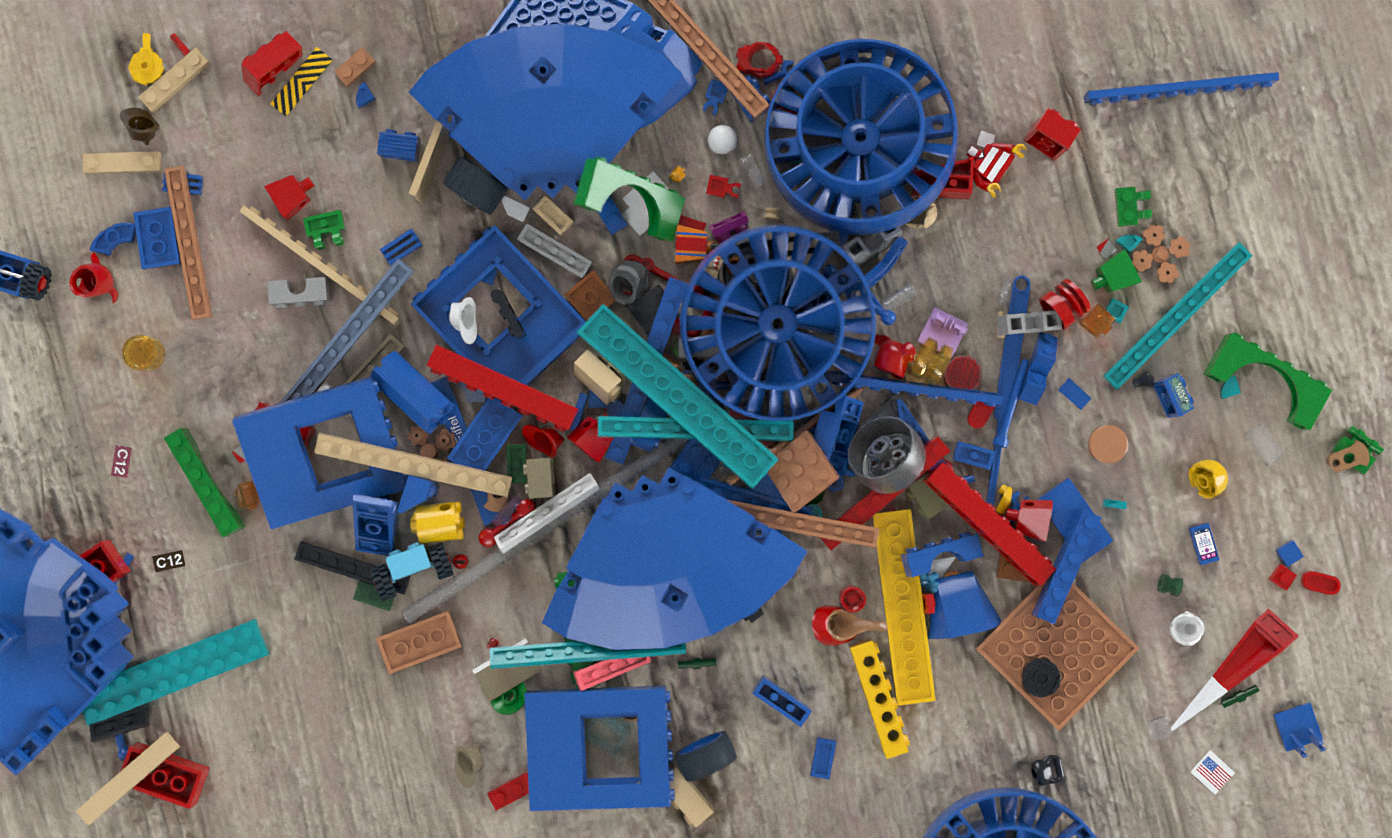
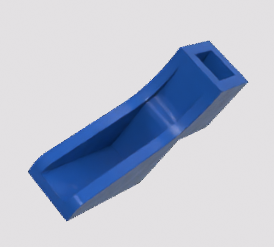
M1039 332L1021 387L1019 400L1037 406L1046 389L1047 376L1056 361L1058 337L1049 333Z

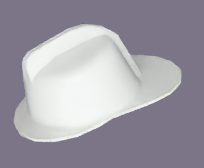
M467 297L462 302L451 304L449 316L452 326L460 331L463 340L467 344H472L477 336L476 306L474 300Z

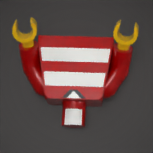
M991 143L987 144L982 151L971 146L966 156H974L973 180L976 186L989 192L991 197L995 198L996 194L993 191L999 190L1001 192L998 182L1016 157L1014 154L1019 158L1024 157L1023 153L1019 152L1023 149L1027 150L1025 145Z

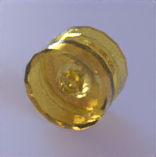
M927 337L915 357L910 375L920 379L926 373V383L936 386L947 368L953 348L944 344L937 350L938 341Z

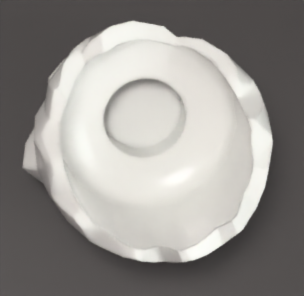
M1188 611L1176 616L1170 625V633L1173 639L1185 646L1197 643L1205 631L1204 624L1200 618Z

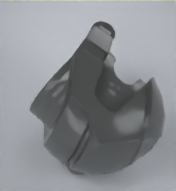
M625 260L615 267L609 281V290L616 300V304L627 308L629 304L639 298L640 294L646 292L651 280L650 272L638 261ZM621 279H623V282L627 286V288L633 292L632 296H627L624 293H622L620 286Z

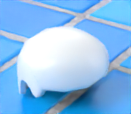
M719 125L710 131L708 144L715 153L727 154L737 147L738 136L730 126Z

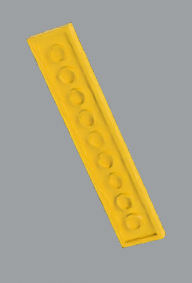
M911 509L876 513L872 518L873 526L879 528L876 549L885 619L888 625L887 635L897 706L936 701L925 614L923 612L920 575L906 577L900 555L906 553V549L916 547Z

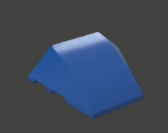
M973 571L941 577L935 580L939 586L937 592L933 594L936 606L935 613H932L930 616L928 639L955 638L987 631L999 626L1001 619Z

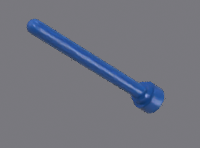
M1027 359L1021 361L1000 433L994 436L992 442L993 445L1001 448L1008 447L1007 433L1028 368L1029 361Z

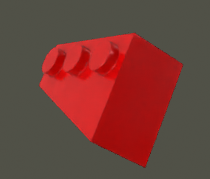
M287 31L277 34L267 45L263 44L256 53L248 55L243 59L241 63L243 81L259 97L263 93L261 89L267 83L273 84L276 81L274 77L280 71L286 72L302 57V46Z
M974 156L955 161L952 173L937 198L967 200L970 198L973 191ZM922 169L915 172V175L931 186L937 180V178ZM912 187L911 196H921Z

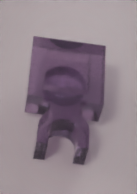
M512 496L506 506L499 511L491 522L497 527L507 525L513 518L511 514L522 500L518 496Z

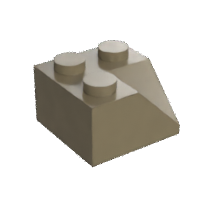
M553 458L527 459L526 464H523L524 475H527L528 483H525V494L529 495V499L556 496Z

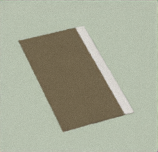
M525 638L514 646L529 645ZM490 660L472 671L487 700L490 702L543 669L541 665L490 669Z

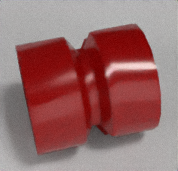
M848 585L841 589L839 602L846 610L858 612L864 608L866 596L859 587Z

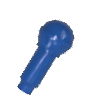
M119 735L114 737L119 749L118 758L124 761L129 748L126 747L123 736Z

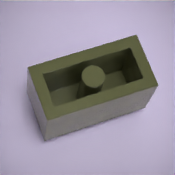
M924 474L908 486V490L905 492L911 501L914 500L918 505L916 507L918 514L929 519L948 506L923 482V479L928 475Z

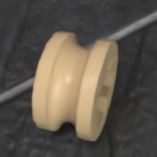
M764 209L766 215L763 217L764 219L780 221V209Z

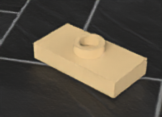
M546 195L533 208L560 236L574 223Z

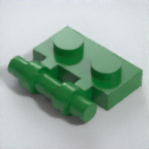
M1351 426L1348 432L1352 434V437L1349 439L1346 436H1342L1331 452L1334 453L1348 448L1354 444L1355 440L1364 443L1369 451L1370 459L1368 466L1357 465L1352 468L1361 475H1365L1376 460L1370 454L1374 451L1380 455L1384 449L1379 446V442L1375 439L1371 440L1367 437L1363 430ZM1353 453L1345 454L1344 462H1352L1354 459Z

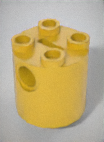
M461 501L417 506L410 519L411 532L418 536L421 544L464 539L463 528H465V519L460 516L462 512Z

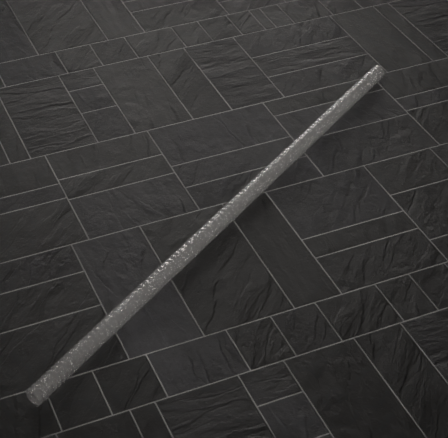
M909 283L905 284L906 286L900 287L901 290L897 289L895 294L891 293L890 297L886 296L885 300H880V304L885 310L896 311L897 307L901 308L902 304L905 305L907 301L910 302L912 298L917 297L913 286ZM870 311L862 312L860 316H856V318L870 317ZM876 314V323H877V320H879V321L881 320V316H879V315ZM844 332V336L856 337L857 333ZM798 354L795 355V360L800 370H805L806 367ZM750 384L751 387H747L738 405L739 408H746L754 385ZM720 404V407L728 414L730 409ZM665 439L666 442H660L658 448L653 449L652 453L645 452V455H640V458H636L635 462L631 461L630 465H625L624 469L620 468L619 472L616 471L614 475H609L610 478H605L604 482L600 481V489L504 554L498 547V550H493L494 553H489L488 557L484 556L483 560L479 559L478 563H473V566H469L467 570L464 569L463 573L459 572L458 576H453L452 580L448 579V582H444L443 586L439 585L437 590L433 589L432 593L428 592L427 596H422L423 599L419 598L417 602L412 603V606L408 605L407 609H402L404 618L408 623L412 624L413 620H418L419 616L423 617L424 613H429V610L432 611L434 607H438L439 603L443 604L444 600L447 601L449 597H454V594H458L459 590L463 591L464 587L467 588L469 584H474V581H478L479 577L483 578L484 574L488 575L490 570L494 571L495 567L498 568L500 564H505L504 561L508 562L510 557L514 558L515 554L519 555L520 551H525L524 548H529L531 544L534 545L535 541L539 542L540 538H545V535H549L551 531L554 532L555 528L559 529L560 525H565L566 521L570 522L571 518L574 519L575 515L579 516L580 512H585L586 508L590 509V506H594L595 502L599 503L600 499L605 498L609 494L615 482L625 486L626 482L630 483L631 479L635 480L637 475L638 477L641 476L640 473H645L647 469L650 470L651 466L655 467L657 462L661 463L660 460H665L667 456L670 457L671 453L675 454L677 449L681 450V447H684L689 439Z

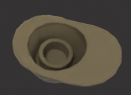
M479 745L457 746L455 752V773L462 786L470 788L474 785L476 772L483 766L481 747Z

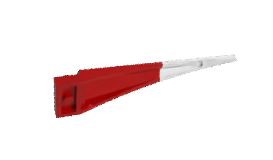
M1268 608L1254 621L1210 680L1173 724L1171 731L1178 728L1279 656L1299 635Z

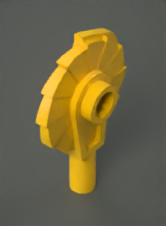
M143 33V47H140V52L132 56L128 69L135 82L148 86V83H155L156 80L162 77L161 74L165 67H163L162 58L157 53H153L151 34Z

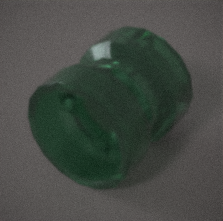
M1162 573L1157 583V591L1161 593L1168 592L1178 597L1183 588V579L1178 577L1171 578L1169 575Z

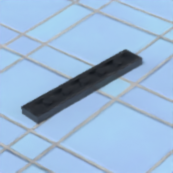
M300 541L294 559L374 585L370 569L378 566ZM411 576L401 578L393 583L396 593L405 595Z

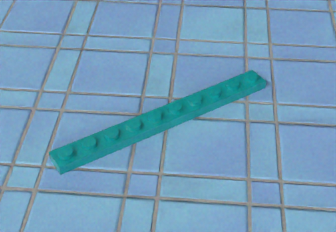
M1240 242L1236 243L1102 377L1115 390H1118L1253 255Z
M598 416V437L695 439L673 418ZM735 420L758 441H793V421Z
M580 641L489 648L490 669L686 654V644H678L665 649L612 650Z

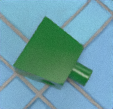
M1125 249L1096 269L1099 277L1091 280V285L1095 291L1104 287L1106 292L1110 293L1136 285L1142 281Z

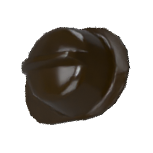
M127 108L120 113V119L127 127L131 139L142 141L145 145H149L150 140L155 137V133L159 129L158 122L155 121L151 114L141 108Z

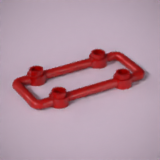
M630 254L623 260L638 261L650 273L652 272L666 281L669 280V277L678 279L655 266L651 258L646 257L642 259L635 254ZM694 286L693 292L711 298L704 293L702 287ZM622 291L625 295L632 296V291ZM704 310L702 316L710 317L712 312ZM680 319L675 320L672 328L674 334H681ZM702 330L686 331L688 337L695 338L699 336Z

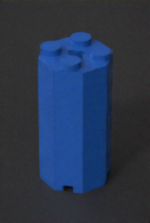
M393 351L381 360L383 364L380 368L376 366L373 369L370 377L372 376L373 381L378 382L380 390L428 434H431L439 424L443 425L449 419L448 414L455 408L454 403L400 353Z

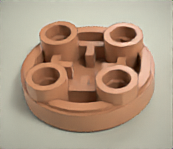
M1113 425L1097 427L1091 433L1088 440L1089 454L1101 463H1115L1121 460L1128 449V440L1125 433Z

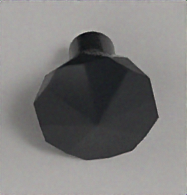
M1148 371L1144 372L1137 380L1132 381L1134 388H1154V378Z

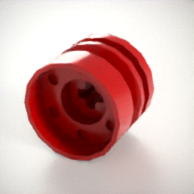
M1067 278L1061 282V285L1055 286V292L1049 291L1039 299L1043 311H1055L1059 315L1062 324L1061 330L1067 329L1075 322L1074 316L1081 318L1083 313L1091 310V305L1085 294L1074 282Z

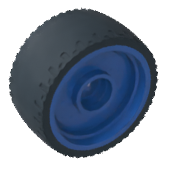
M720 731L688 744L675 754V758L683 777L689 782L699 780L725 768L735 761L737 755L726 731Z

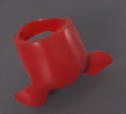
M93 252L90 255L91 263L81 265L72 272L69 280L70 290L80 297H98L109 293L112 296V303H115L118 300V291L113 287V276L107 267L101 265L99 258ZM81 278V283L77 286V279Z
M875 335L874 342L879 348L874 360V367L888 373L893 378L902 380L908 363L913 362L914 355H916L915 347L910 342L903 344L891 340L886 335Z

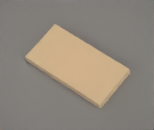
M440 122L435 123L409 191L412 197L422 203L426 199L449 139V130Z

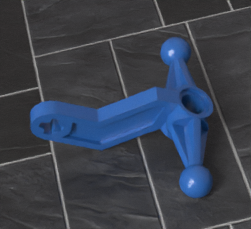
M902 236L893 243L882 261L864 276L870 289L891 270L906 248L908 241ZM832 264L826 265L822 271L825 278L829 277L837 271V268ZM840 274L837 278L840 285L845 284L847 277ZM858 281L842 291L847 299L856 297L858 290L861 292V295L865 294L861 282ZM871 292L875 314L881 316L883 324L892 325L896 320V314L891 310H885Z

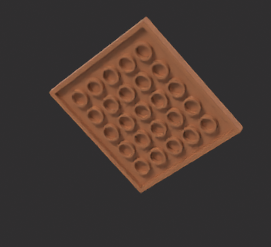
M1044 582L1042 586H1035L1001 621L999 626H996L975 649L1059 731L1140 648L1074 583L1070 588L1055 624L1032 615L1045 585ZM1038 658L1050 660L1057 666L1061 675L1060 686L1056 692L1042 698L1033 696L1026 691L1021 680L1022 670L1025 665L1031 660Z

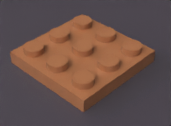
M805 430L775 455L779 460L767 472L792 512H797L840 478L808 430Z

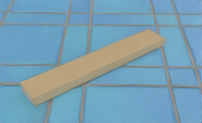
M166 732L76 810L77 814L88 826L91 825L180 746Z

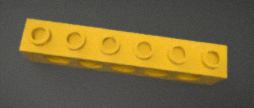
M867 639L849 645L886 759L909 752L907 746H910L907 734L903 735L901 728L904 727L901 716L897 717L895 709H898L897 702L894 697L891 698L889 691L892 690L889 679L885 680L883 672H886L883 661L878 659L877 654L880 651L877 643ZM867 656L873 657V663L869 666L863 663L864 658ZM872 675L879 676V681L876 684L869 682ZM879 693L885 694V699L882 702H876L875 700ZM884 712L891 713V718L887 721L882 720ZM890 731H897V736L894 739L888 738Z

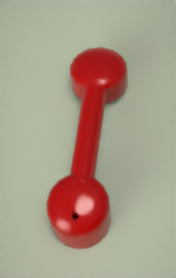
M531 499L521 500L516 506L515 513L494 529L486 528L479 533L478 539L480 544L486 548L494 546L496 544L494 537L519 518H523L537 509L536 503Z

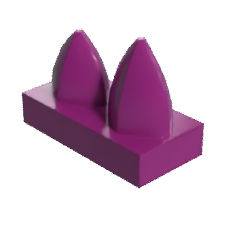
M742 211L708 227L716 241L721 244L731 237L730 230H733L735 234L748 230L749 220Z

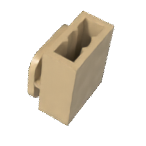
M587 349L574 362V376L607 406L611 402L615 403L620 398L621 386L625 382V376L602 355L599 354L597 358Z

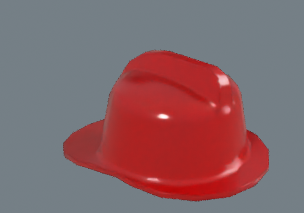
M529 424L522 428L523 437L531 447L550 458L557 456V449L564 442L565 438L553 427L538 428Z

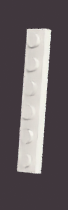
M587 474L496 535L494 539L502 553L504 554L598 491L600 487L592 474Z

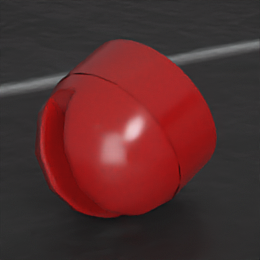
M458 554L453 558V565L457 569H464L469 564V559L465 554ZM456 560H465V564L456 563Z

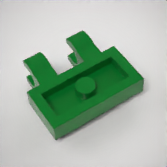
M1136 187L1115 189L1117 227L1137 226L1138 220L1153 217L1152 209L1137 211V201L1149 200L1151 198L1150 190L1136 192Z
M341 210L303 218L306 235L308 238L313 237L314 246L317 250L326 249L322 235L332 233L333 243L336 246L344 245L341 231L346 230Z

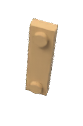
M153 151L82 154L83 173L162 172L161 153Z

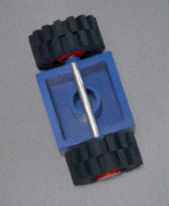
M0 250V291L26 299H43L44 294H47V289L50 288L51 269L40 265L39 262Z

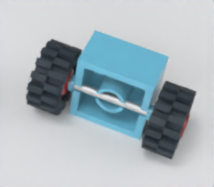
M443 542L428 547L433 562L429 561L424 545L415 543L407 546V551L401 552L399 549L388 553L389 557L385 559L391 572V577L385 564L371 568L370 572L381 602L397 596L393 585L396 580L432 567L433 569L435 567L439 580L453 576L451 562Z

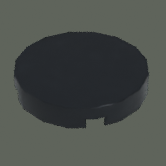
M1038 658L1031 660L1025 665L1022 670L1021 680L1026 691L1033 696L1042 698L1056 692L1060 686L1061 675L1057 666L1050 660Z

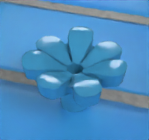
M936 572L930 575L928 573L920 575L921 587L925 586L927 592L931 591V593L935 594L939 586L935 580L939 578V575Z

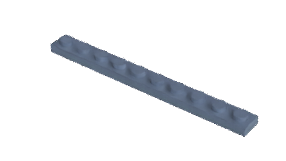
M397 259L280 403L315 393L415 271L401 259Z

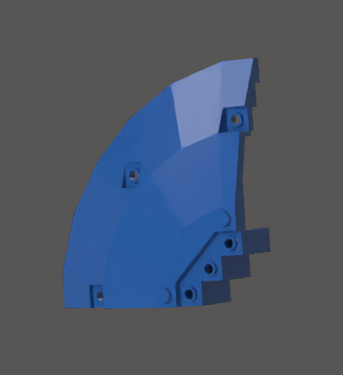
M571 24L515 27L466 43L427 69L409 93L435 120H438L451 131L450 135L509 189L514 190L524 200L530 196L537 186L554 198L565 184L577 193L580 183L578 180H581L587 158L595 159L596 156L607 159L606 163L609 164L683 73L661 53L613 31ZM541 66L546 67L547 72L545 74L540 73L539 69ZM642 102L647 104V108L644 110L640 108ZM449 115L453 116L454 121L452 123L448 122L447 117Z
M668 468L659 484L642 475L633 491L615 482L607 497L603 498L573 553L566 567L569 571L560 586L557 587L542 620V624L567 639L612 650L665 649L700 638L710 637L743 618L756 613L761 606L769 601L779 589L794 577L808 551L773 528L771 529L757 521L754 516L671 468ZM758 529L763 531L761 536L755 534ZM571 580L575 581V585L573 587H569V582ZM674 595L679 596V600L677 602L672 601V597Z
M0 509V762L16 776L126 668V665L134 656L120 644L132 630L118 618L121 612L129 605L117 592L119 587L104 573L55 538L44 542L31 529L33 526Z

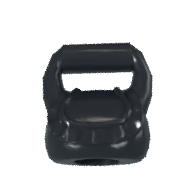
M1049 755L1031 763L1032 777L1038 786L1058 783L1065 776L1061 758L1057 755ZM1051 760L1054 761L1057 778H1053Z

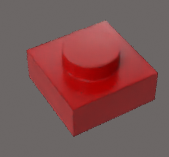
M1278 564L1268 580L1282 590L1287 591L1297 577V574L1282 564Z
M922 593L924 614L935 613L936 602L933 594Z

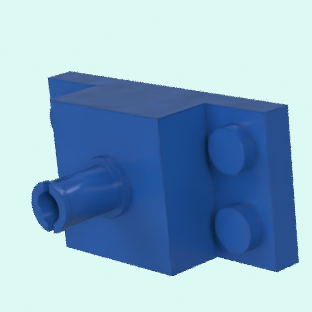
M846 395L836 401L835 413L822 410L818 424L809 430L812 435H815V441L821 450L824 451L825 456L837 474L844 477L849 461V445L856 434L864 402Z
M354 494L352 505L355 551L389 556L388 553L395 551V537L399 528L398 502L390 501L389 495L372 498Z

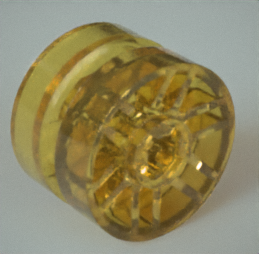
M135 335L124 343L122 357L124 362L132 369L154 371L165 360V348L156 338Z

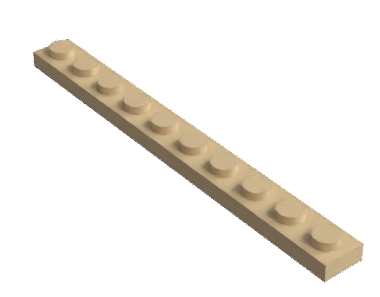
M243 205L239 212L361 301H364L368 296L367 293L369 291L361 285L356 287L352 284L353 279L346 274L342 276L336 272L338 268L329 262L327 265L321 261L323 257L314 251L310 253L305 250L307 246L299 240L295 242L290 239L292 236L283 228L279 231L275 228V222L268 217L264 220L259 216L261 212L253 206L249 209ZM391 307L389 309L384 308L380 315L396 326L402 321L397 317L399 313Z
M319 433L315 453L505 497H508L512 481L510 476L324 433Z

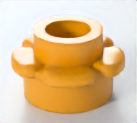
M678 165L671 172L669 178L672 179L673 183L676 181L680 183L686 175L684 173L685 168L682 169Z

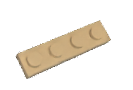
M195 47L139 96V99L154 113L205 69L210 62Z

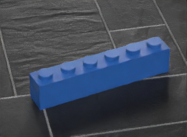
M1084 509L1077 510L1053 564L1056 569L1046 580L1032 615L1055 624L1102 517Z

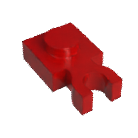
M710 175L706 194L725 198V194H729L732 198L738 199L739 194L733 193L732 189H740L741 184H728V178Z

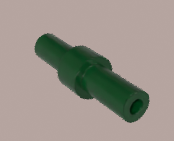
M693 658V660L678 661V669L693 668L696 670L701 669V667L716 666V658Z
M1255 684L1243 691L1240 689L1234 692L1233 696L1220 702L1223 708H1226L1237 702L1241 703L1247 700V697L1260 690Z

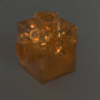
M1097 304L1079 324L1097 339L1102 333L1106 335L1113 328L1110 324L1116 318L1100 304Z

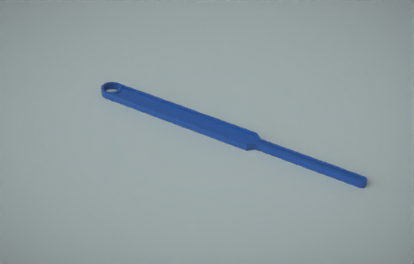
M1018 276L1013 280L1008 315L1027 313L1031 283L1026 276ZM1018 279H1024L1027 282L1025 290L1017 289L1016 281ZM1024 333L1005 335L997 386V393H1000L1003 398L1002 404H996L993 415L997 420L995 436H997V433H1000L1018 374ZM995 445L993 448L995 454L990 469L986 503H990L993 506L1002 451L1001 447Z

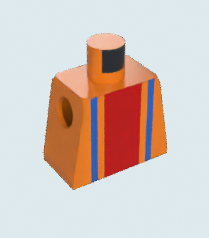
M677 225L675 264L702 262L706 257V252L710 253L718 246V242L707 241L708 232Z

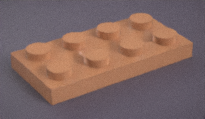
M449 610L376 638L389 674L462 647Z

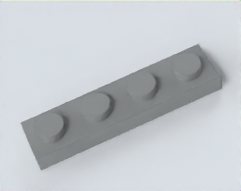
M527 223L517 238V241L582 279L593 263Z

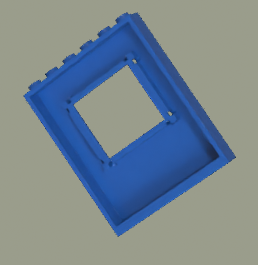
M494 225L493 227H488L482 233L483 236L479 240H474L468 246V251L460 253L454 259L455 263L453 265L446 266L440 272L441 276L437 280H431L426 285L427 289L423 293H417L413 297L411 305L458 355L529 386L580 338L577 331L586 321ZM496 267L531 304L518 317L527 335L521 339L513 337L507 327L489 345L478 334L474 343L467 344L463 340L460 331L456 330L450 322L451 304L458 303Z
M372 376L241 414L233 418L232 422L271 530L352 506L354 494L378 498L404 490L408 474L369 466L370 469L318 484L299 430L303 427L352 414L361 442L396 450L395 447L398 446L395 435L391 436L389 430L392 428L389 417H385V403L383 399H379L378 392H380L378 382L373 381Z
M666 685L587 688L583 691L579 689L528 690L525 693L530 811L670 807L672 801H675V790L671 789V781H674V769H670V761H673V749L669 750V742H672V730H668V722H671V710H667V703H670V691H667ZM637 717L640 777L587 779L584 718Z

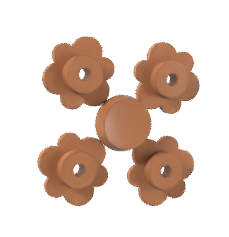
M1149 225L1148 229L1143 231V237L1146 238L1147 244H1153L1157 247L1153 249L1152 254H1147L1146 250L1134 252L1132 254V263L1139 272L1151 268L1150 262L1153 260L1162 263L1160 268L1157 269L1158 279L1162 283L1166 281L1172 283L1174 279L1178 278L1179 272L1176 270L1175 264H1169L1165 261L1168 259L1169 253L1175 254L1176 258L1188 256L1190 253L1188 249L1190 243L1186 242L1185 237L1179 236L1177 239L1171 240L1169 249L1159 246L1161 240L1165 239L1164 229L1160 225Z
M419 425L417 427L412 426L410 428L411 432L407 434V439L412 441V445L417 446L419 444L423 446L420 450L421 455H419L447 462L446 458H436L437 448L448 451L456 446L455 434L449 433L447 429H442L440 434H436L435 439L437 441L435 445L427 443L426 438L429 437V434Z

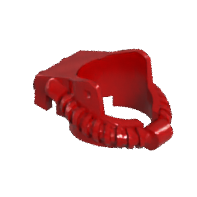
M760 41L751 44V46L744 45L742 48H738L736 52V58L738 59L736 68L740 73L755 75V77L759 78L769 77V75L771 76L778 70L779 65L783 64V55H779L778 49L768 42ZM760 50L771 51L775 56V63L766 70L763 68H753L751 60L755 52L757 53Z

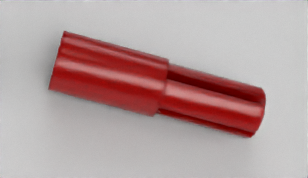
M175 33L170 35L171 40L184 56L190 53V50Z

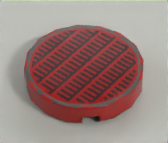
M960 355L947 362L943 377L949 387L974 390L981 382L982 370L975 359L970 356Z

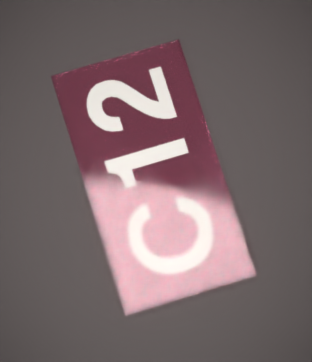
M115 446L111 476L127 478L131 447Z

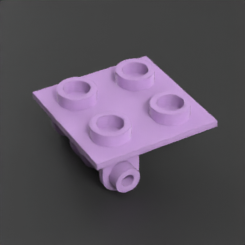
M934 307L918 342L952 358L962 336L965 335L968 329V323Z

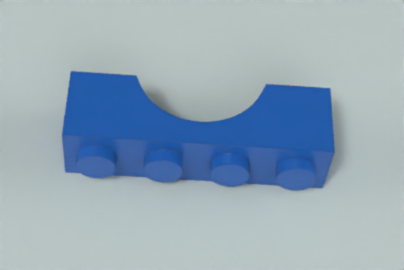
M970 531L960 533L959 538L946 537L941 539L942 542L935 544L934 541L923 544L924 548L917 549V547L906 549V553L900 554L906 577H915L931 572L933 560L937 555L945 551L953 554L958 561L962 562L984 557L978 534H970Z

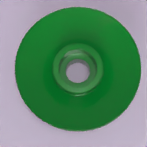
M522 682L491 700L494 710L502 715H511L519 711L525 704L526 685Z

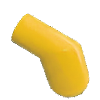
M1005 484L999 489V493L1003 497L996 511L1000 514H1005L1012 498L1013 490Z

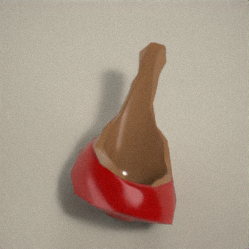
M823 605L816 608L812 617L814 636L824 645L837 646L846 644L856 638L857 634L864 631L884 632L888 630V625L884 621L873 622L860 619L850 611L834 605Z

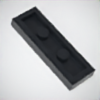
M143 706L90 724L91 742H100L150 726L147 707Z

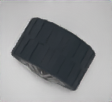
M459 156L443 180V184L454 191L457 197L489 215H492L508 191V187L494 178L491 172L479 164L476 166L463 156Z

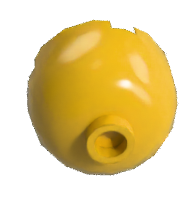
M1205 459L1193 464V467L1189 468L1188 477L1192 487L1196 485L1199 490L1197 493L1201 497L1212 499L1225 490L1228 484V475L1226 469L1219 462Z

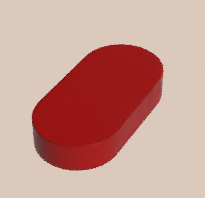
M977 401L976 404H973L967 415L968 425L975 429L982 428L988 421L995 406L984 405V402Z
M1315 571L1304 572L1300 579L1301 585L1305 589L1323 594L1335 595L1341 588L1340 580L1337 577Z

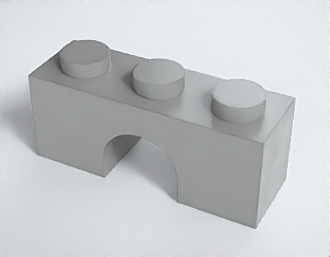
M900 227L885 232L871 234L862 240L858 236L843 245L842 248L859 267L890 248L902 236V230Z
M326 277L306 278V288L301 294L293 292L292 282L288 280L267 281L269 304L275 306V309H286L287 305L302 308L306 307V304L314 303V306H325V302H331L330 279Z
M1055 311L997 316L999 336L1062 329L1061 319Z

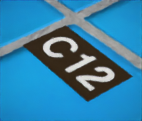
M182 550L152 556L155 572L185 566Z

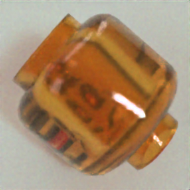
M253 481L237 485L238 488L234 493L238 506L246 508L247 511L257 509L261 501Z

